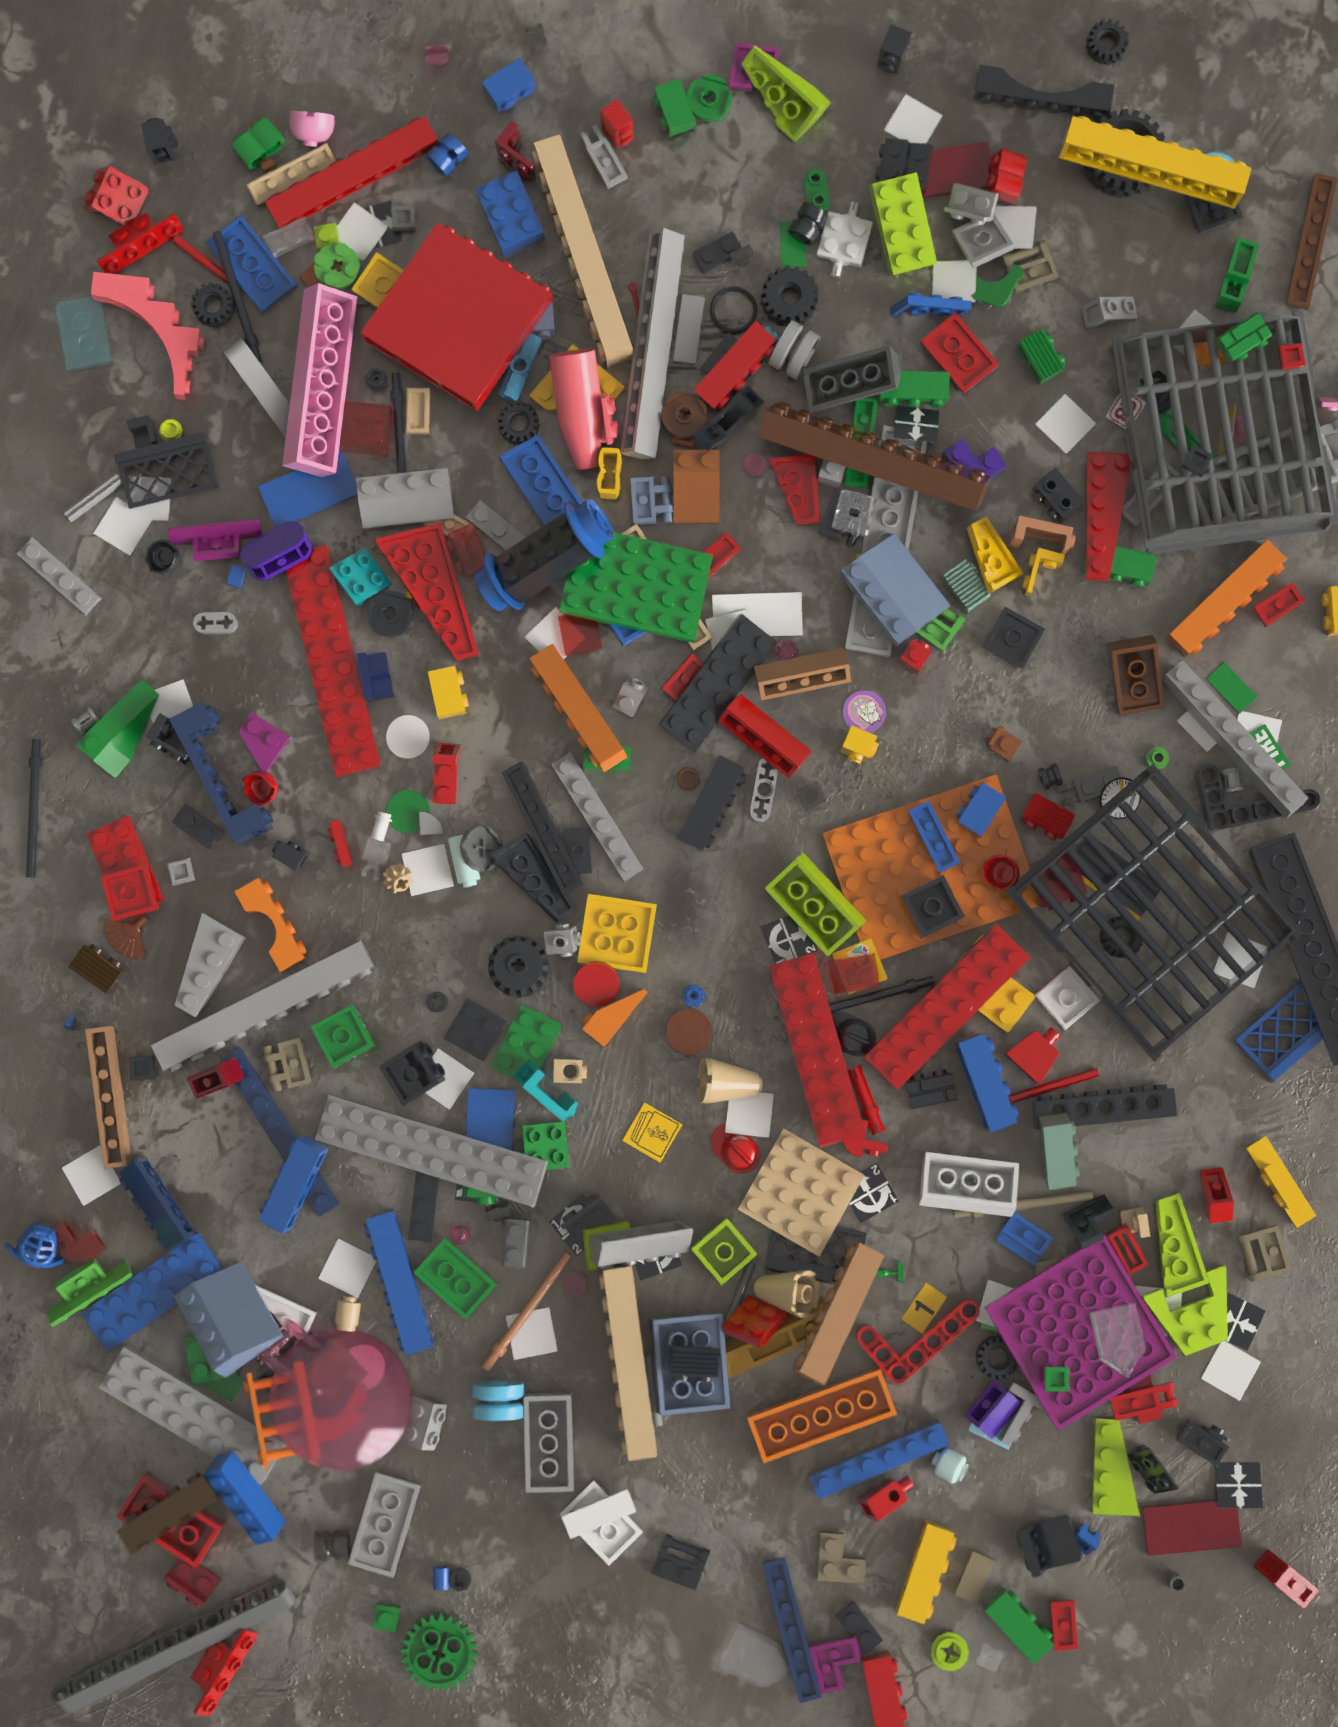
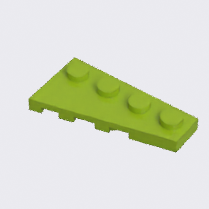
M1180 1193L1156 1200L1165 1298L1208 1284L1209 1280Z
M1094 1418L1091 1513L1140 1516L1120 1420L1115 1421L1114 1418Z

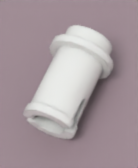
M378 811L377 815H374L376 820L370 838L384 841L389 822H392V820L390 819V814Z

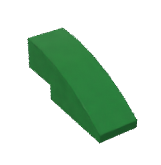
M1240 237L1237 238L1218 293L1216 307L1237 313L1242 303L1247 283L1250 280L1259 248L1258 243Z

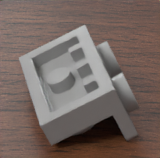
M954 183L949 206H945L944 211L950 213L952 218L963 219L964 216L971 218V223L984 225V222L993 220L999 194Z

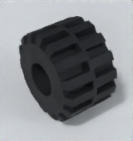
M515 935L512 938L507 937L501 943H497L493 952L489 955L488 972L494 986L509 997L522 998L523 996L533 995L534 992L541 989L545 980H547L549 969L547 955L543 947L532 938L522 937L521 935ZM517 960H521V964L525 965L524 968L520 969V972H516L515 968L512 967V964H516Z

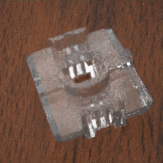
M841 490L832 528L841 530V532L853 533V535L867 536L877 499L859 492ZM851 508L860 511L858 518L849 515Z

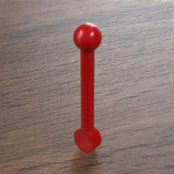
M631 282L628 285V289L630 292H632L633 301L638 317L639 302L636 294L637 284Z

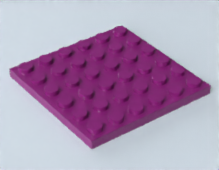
M1103 1235L1104 1240L1085 1249L1081 1247L984 1307L1057 1431L1177 1358L1105 1235ZM1044 1366L1069 1367V1391H1044Z

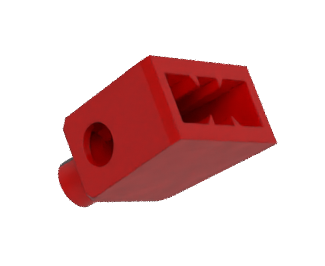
M1052 1027L1043 1036L1037 1031H1032L1006 1051L1004 1055L1033 1082L1040 1084L1060 1053L1052 1045L1061 1035Z
M907 1475L899 1481L889 1478L857 1497V1500L869 1519L880 1521L908 1501L905 1493L913 1489L914 1485Z

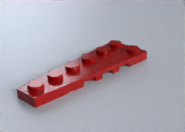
M1087 451L1085 580L1109 581L1131 468L1128 453Z

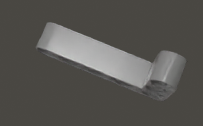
M235 333L217 347L226 360L235 368L286 438L290 404L243 339Z

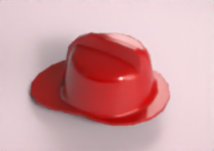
M726 1124L718 1126L713 1131L710 1140L711 1148L715 1155L735 1173L745 1174L753 1171L761 1158L760 1148L749 1135L725 1133Z

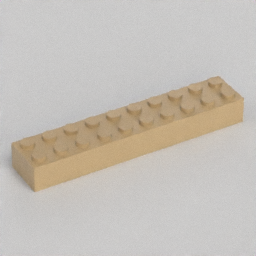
M559 134L534 142L535 151L531 152L536 172H540L539 177L543 193H548L546 194L547 205L550 214H555L553 215L555 229L558 236L562 235L560 237L561 246L565 257L569 256L567 259L572 278H577L575 279V287L579 299L584 298L582 300L583 311L586 320L591 319L589 324L593 341L598 340L599 342L596 343L601 363H606L607 368L633 360V348L561 136Z

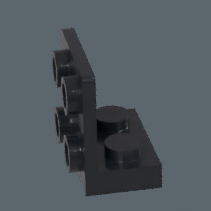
M159 713L146 735L151 740L149 745L165 754L168 750L171 751L169 756L186 765L188 761L191 762L189 756L165 743L166 739H170L173 736L175 729L169 720L170 718Z
M591 1195L581 1203L583 1208L577 1213L573 1209L562 1218L564 1221L561 1224L562 1229L567 1230L578 1246L584 1243L582 1229L607 1225L616 1218L600 1196L594 1198Z

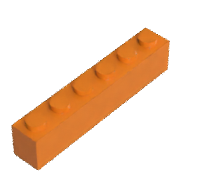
M1269 540L1265 541L1186 617L1166 639L1184 657L1189 653L1194 656L1203 647L1201 642L1206 637L1210 640L1220 631L1217 628L1222 622L1227 624L1236 615L1233 611L1238 606L1241 608L1245 607L1252 600L1250 595L1255 590L1259 593L1268 584L1266 579L1271 574L1276 577L1285 568L1282 564L1287 558Z
M552 643L530 657L533 664L530 667L536 679L541 677L544 681V684L541 686L548 697L553 695L556 699L553 704L560 714L565 713L568 717L565 722L572 732L576 730L580 735L577 737V740L584 750L588 748L592 753L589 755V758L595 767L600 766L603 772L626 759L627 755L554 644Z

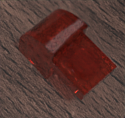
M67 1221L61 1222L54 1227L57 1231V1240L60 1244L66 1245V1248L59 1253L68 1261L75 1263L86 1262L108 1250L96 1230L90 1231L78 1239Z

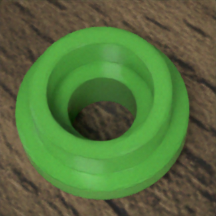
M1154 747L1148 751L1146 762L1148 766L1154 764L1158 770H1161L1168 765L1169 754L1162 747ZM1155 754L1161 755V762L1155 761Z

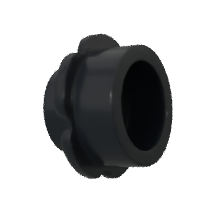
M373 368L366 374L365 382L372 390L383 389L387 384V374L383 370Z

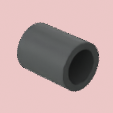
M1173 1572L1167 1576L1166 1583L1173 1592L1181 1593L1186 1589V1581L1180 1574ZM1175 1579H1180V1584L1176 1587H1173V1581Z

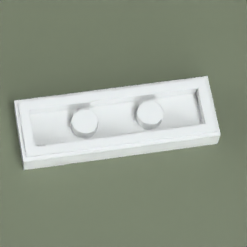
M625 1489L564 1514L562 1519L569 1537L572 1539L636 1512L628 1489Z

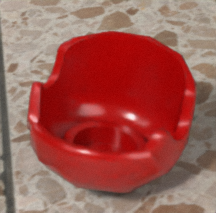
M253 771L242 780L244 782L243 793L249 797L251 802L257 805H267L277 796L278 784L274 776L266 771Z
M995 855L985 861L982 875L984 882L994 889L1008 890L1011 886L1017 884L1020 871L1018 864L1011 857Z

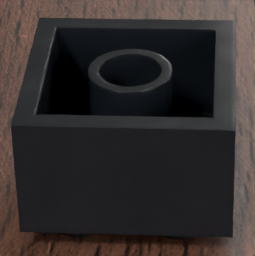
M944 875L900 897L920 939L965 917Z

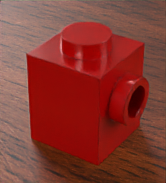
M913 639L898 663L917 675L932 653L929 650L930 646L921 640L915 641Z

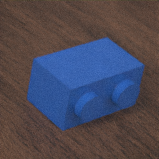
M520 58L482 82L484 92L498 112L502 109L507 110L511 108L516 100L521 97H528L536 88L535 79Z
M984 782L979 787L976 785L973 787L968 795L971 798L967 806L962 805L956 814V817L959 818L956 824L978 838L982 837L1007 798Z

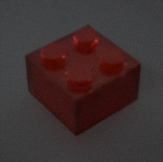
M345 401L340 438L342 451L388 457L393 419L391 406Z

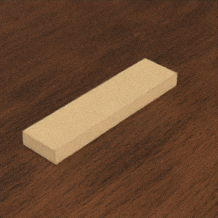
M325 143L246 184L258 206L267 201L272 194L282 193L288 190L291 184L305 181L310 174L327 169L336 160L329 146Z

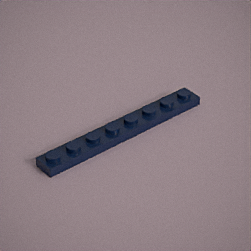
M239 1047L220 1061L224 1062L234 1057L237 1059L244 1079L236 1082L235 1085L284 1161L290 1154L288 1148L294 1139H298L247 1056ZM318 1171L306 1197L318 1216L321 1217L340 1203Z

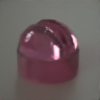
M460 1225L453 1229L451 1236L455 1243L461 1245L469 1241L471 1234L466 1226ZM460 1229L464 1230L462 1239L458 1241V1234Z

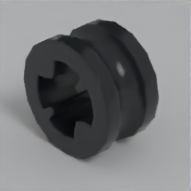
M441 992L431 993L426 999L427 1008L436 1013L444 1011L448 1005L446 995ZM436 995L440 996V1001L443 1002L442 1007L438 1006L439 1009H435L434 1004L431 1003V999H436Z
M464 1568L455 1569L450 1576V1586L456 1591L466 1590L471 1583L469 1571ZM455 1575H465L464 1582L466 1584L462 1585L460 1583V1585H457L455 1583L457 1579Z

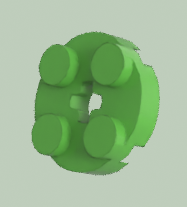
M332 243L326 245L314 258L315 274L322 285L343 290L352 286L357 280L360 262L355 251L348 247L347 244ZM336 261L343 263L339 272L336 269L331 270L333 263Z

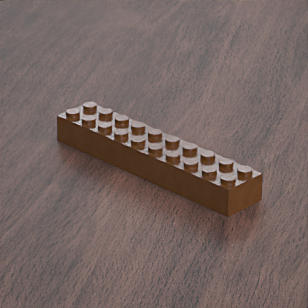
M784 402L775 403L765 410L757 437L974 511L983 502L991 476L986 475V471L973 468L971 470L965 468L961 462L952 460L950 463L942 460L943 457L938 454H923L921 449L908 446L906 448L900 446L896 440L886 438V440L877 438L878 435L873 432L864 431V433L856 431V427L843 424L841 426L835 424L831 418L822 416L820 419L812 416L813 413H810L808 410L800 409L797 411L791 409V405Z

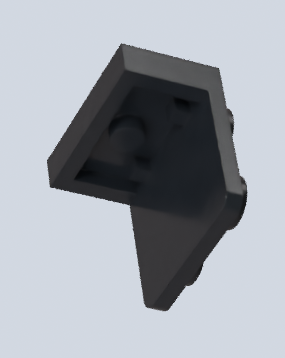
M1068 1515L1025 1524L1017 1532L1018 1544L1020 1548H1023L1025 1554V1566L1031 1572L1032 1578L1042 1576L1047 1569L1076 1563L1082 1559V1553Z

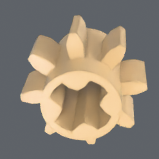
M401 863L390 865L385 873H383L386 879L383 884L387 889L391 888L394 893L405 891L410 883H412L409 878L412 873L408 867L404 868Z

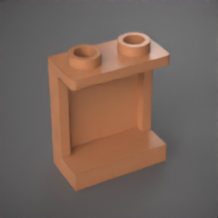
M1019 516L1013 525L1009 547L1018 549L1025 536L1059 544V553L1066 554L1070 553L1071 548L1073 549L1076 535L1072 534L1074 527Z

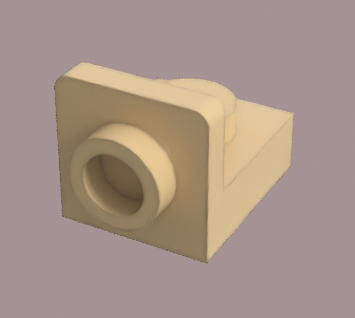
M1143 1207L1120 1211L1122 1225L1127 1223L1132 1233L1138 1232L1141 1238L1150 1237L1148 1217Z

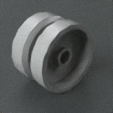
M792 320L779 339L768 365L780 370L790 360L786 368V375L797 380L802 374L803 369L811 361L821 335L810 330L800 340L803 333V325Z

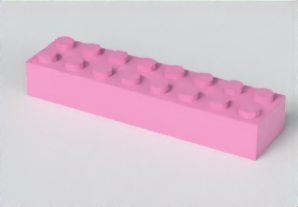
M319 283L305 288L303 293L282 466L324 477L335 474L337 469L357 296Z

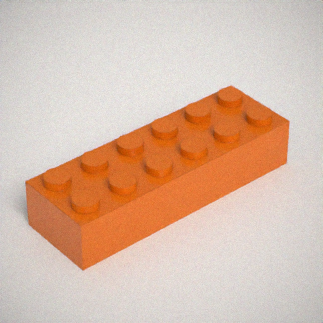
M875 1367L747 1414V1419L763 1463L894 1416L897 1413L881 1369Z

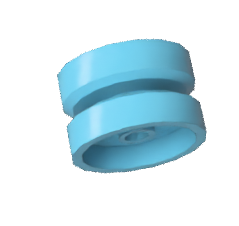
M495 1380L472 1384V1397L484 1401L472 1406V1418L488 1421L523 1418L524 1404L519 1401L509 1400L519 1399L524 1396V1383Z

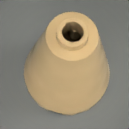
M709 1057L702 1058L697 1073V1078H700V1086H697V1098L699 1103L709 1104L756 1096L758 1091L762 1090L763 1081L757 1072Z
M802 1270L760 1276L754 1284V1292L756 1297L797 1317L807 1318L812 1315L810 1313L812 1308H817L819 1305L821 1285L819 1281L815 1280L814 1276L817 1275L814 1272Z

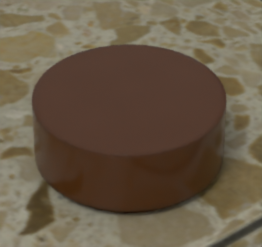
M684 767L678 772L677 783L683 790H693L698 786L700 776L696 769Z

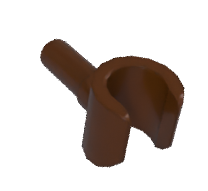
M265 158L260 161L265 173L277 169L271 158Z

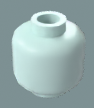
M950 1448L944 1449L942 1453L937 1452L932 1461V1465L935 1466V1475L952 1484L957 1480L961 1481L968 1469L965 1456Z

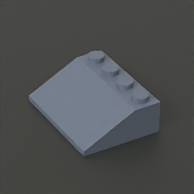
M895 533L842 569L840 577L895 648L951 606Z
M242 1262L197 1280L174 1296L213 1371L225 1378L283 1337L282 1332Z
M722 1313L649 1318L656 1413L659 1415L730 1409ZM670 1345L719 1348L718 1378H712L711 1382L697 1381V1377L688 1376V1381L674 1380V1376L668 1374Z

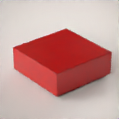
M1302 343L1280 345L1277 348L1281 370L1305 367Z

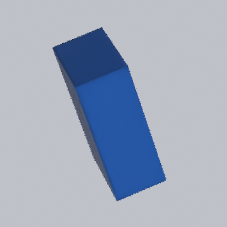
M232 564L227 585L241 588L247 569Z

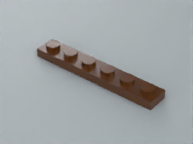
M1315 173L1313 176L1285 303L1286 306L1308 310L1310 307L1338 178L1319 173Z

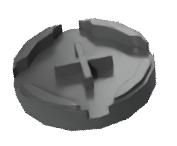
M475 826L466 831L460 842V851L464 862L472 870L478 872L490 871L497 867L488 856L503 847L499 835L487 826Z

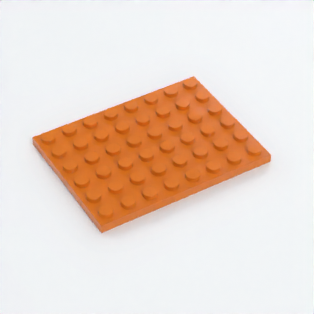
M997 774L822 833L843 896L867 920L856 930L859 943L871 938L880 960L1022 912L1005 893L1006 890L994 889L984 882L982 875L985 861L995 855H1006L1014 859L1019 867V879L1030 870L1006 800L980 838L956 824L959 819L956 817V814L962 805L967 806L971 798L968 795L975 785L979 787L984 782L1004 795ZM927 801H930L960 861L959 864L941 873H938L908 813L909 810ZM944 875L965 917L920 939L900 897ZM1031 884L1018 893L1031 908L1042 905L1038 892Z

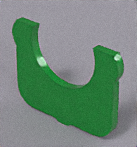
M1012 264L1008 275L996 282L984 281L976 274V290L971 297L979 303L983 302L994 307L1004 306L1008 302L1017 281L1023 277V267Z

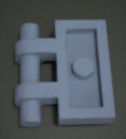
M669 476L660 477L661 485H654L653 477L630 478L633 524H655L656 514L663 515V523H671L674 506L671 505L670 494L673 492ZM654 494H661L662 505L655 506Z

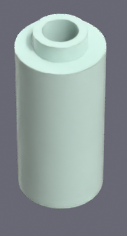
M463 835L449 838L448 843L458 884H463V888L477 885L476 881L480 880V875L478 871L472 870L464 862L460 851V842Z

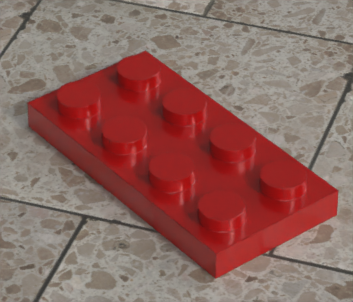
M130 816L86 833L103 876L147 864L157 903L165 901Z

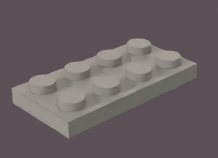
M378 1471L375 1472L349 1559V1565L394 1577L421 1484Z

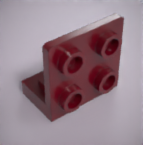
M511 120L495 141L498 161L507 168L511 166L524 181L530 180L534 183L536 180L535 166L517 153L521 146L519 125Z

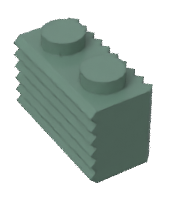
M964 558L942 573L940 578L965 613L968 614L988 600L991 594L987 592L984 579L980 581L976 573L978 571L971 561L967 562Z

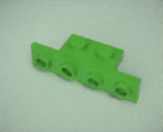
M92 1258L54 1283L55 1289L64 1300L47 1310L50 1325L54 1327L58 1323L64 1322L69 1316L84 1309L97 1298L106 1295L114 1287L125 1283L128 1278L132 1277L129 1262L125 1260L106 1272L95 1258Z

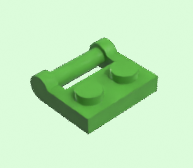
M946 609L940 615L954 624L952 628L934 618L915 633L941 652L945 650L966 620L962 615L958 616L949 609Z

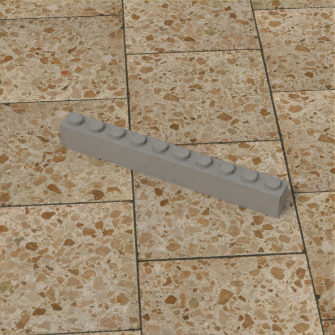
M666 228L649 231L620 451L623 455L639 460L656 458L658 450V436L661 427V413L667 381L666 374L672 340L676 298L678 295L681 259L684 250V235Z
M359 941L151 1045L162 1070L167 1071L170 1069L171 1073L184 1067L183 1062L189 1059L192 1062L197 1061L205 1056L203 1052L212 1049L213 1052L226 1046L224 1042L232 1038L234 1041H237L246 1036V1031L252 1028L255 1031L267 1026L266 1021L272 1018L279 1020L288 1015V1010L294 1007L296 1010H299L309 1005L308 1000L314 997L317 1000L330 994V989L336 986L338 989H341L351 984L350 979L356 976L361 979L371 974L370 969L375 966L364 943Z

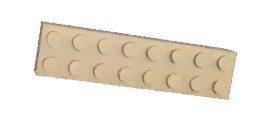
M617 1265L609 1269H603L599 1279L601 1289H606V1296L603 1297L602 1301L604 1313L609 1312L610 1319L606 1320L607 1337L612 1336L613 1343L609 1344L610 1360H615L616 1367H612L613 1383H618L619 1390L615 1393L617 1408H622V1414H619L618 1417L620 1431H625V1437L622 1438L623 1455H628V1460L632 1461L657 1457V1446L645 1372L644 1350L632 1265Z

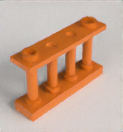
M303 1362L294 1363L295 1370H290L288 1374L253 1381L252 1373H247L248 1380L243 1381L246 1395H251L261 1450L256 1451L258 1464L264 1465L265 1470L269 1469L268 1461L306 1453V1455L311 1454L312 1460L321 1458ZM291 1382L298 1384L299 1393H296L294 1397L257 1404L255 1390ZM297 1406V1408L302 1407L303 1417H299V1420L264 1428L261 1426L259 1415L261 1413ZM300 1429L307 1432L308 1440H305L303 1444L266 1452L264 1437Z

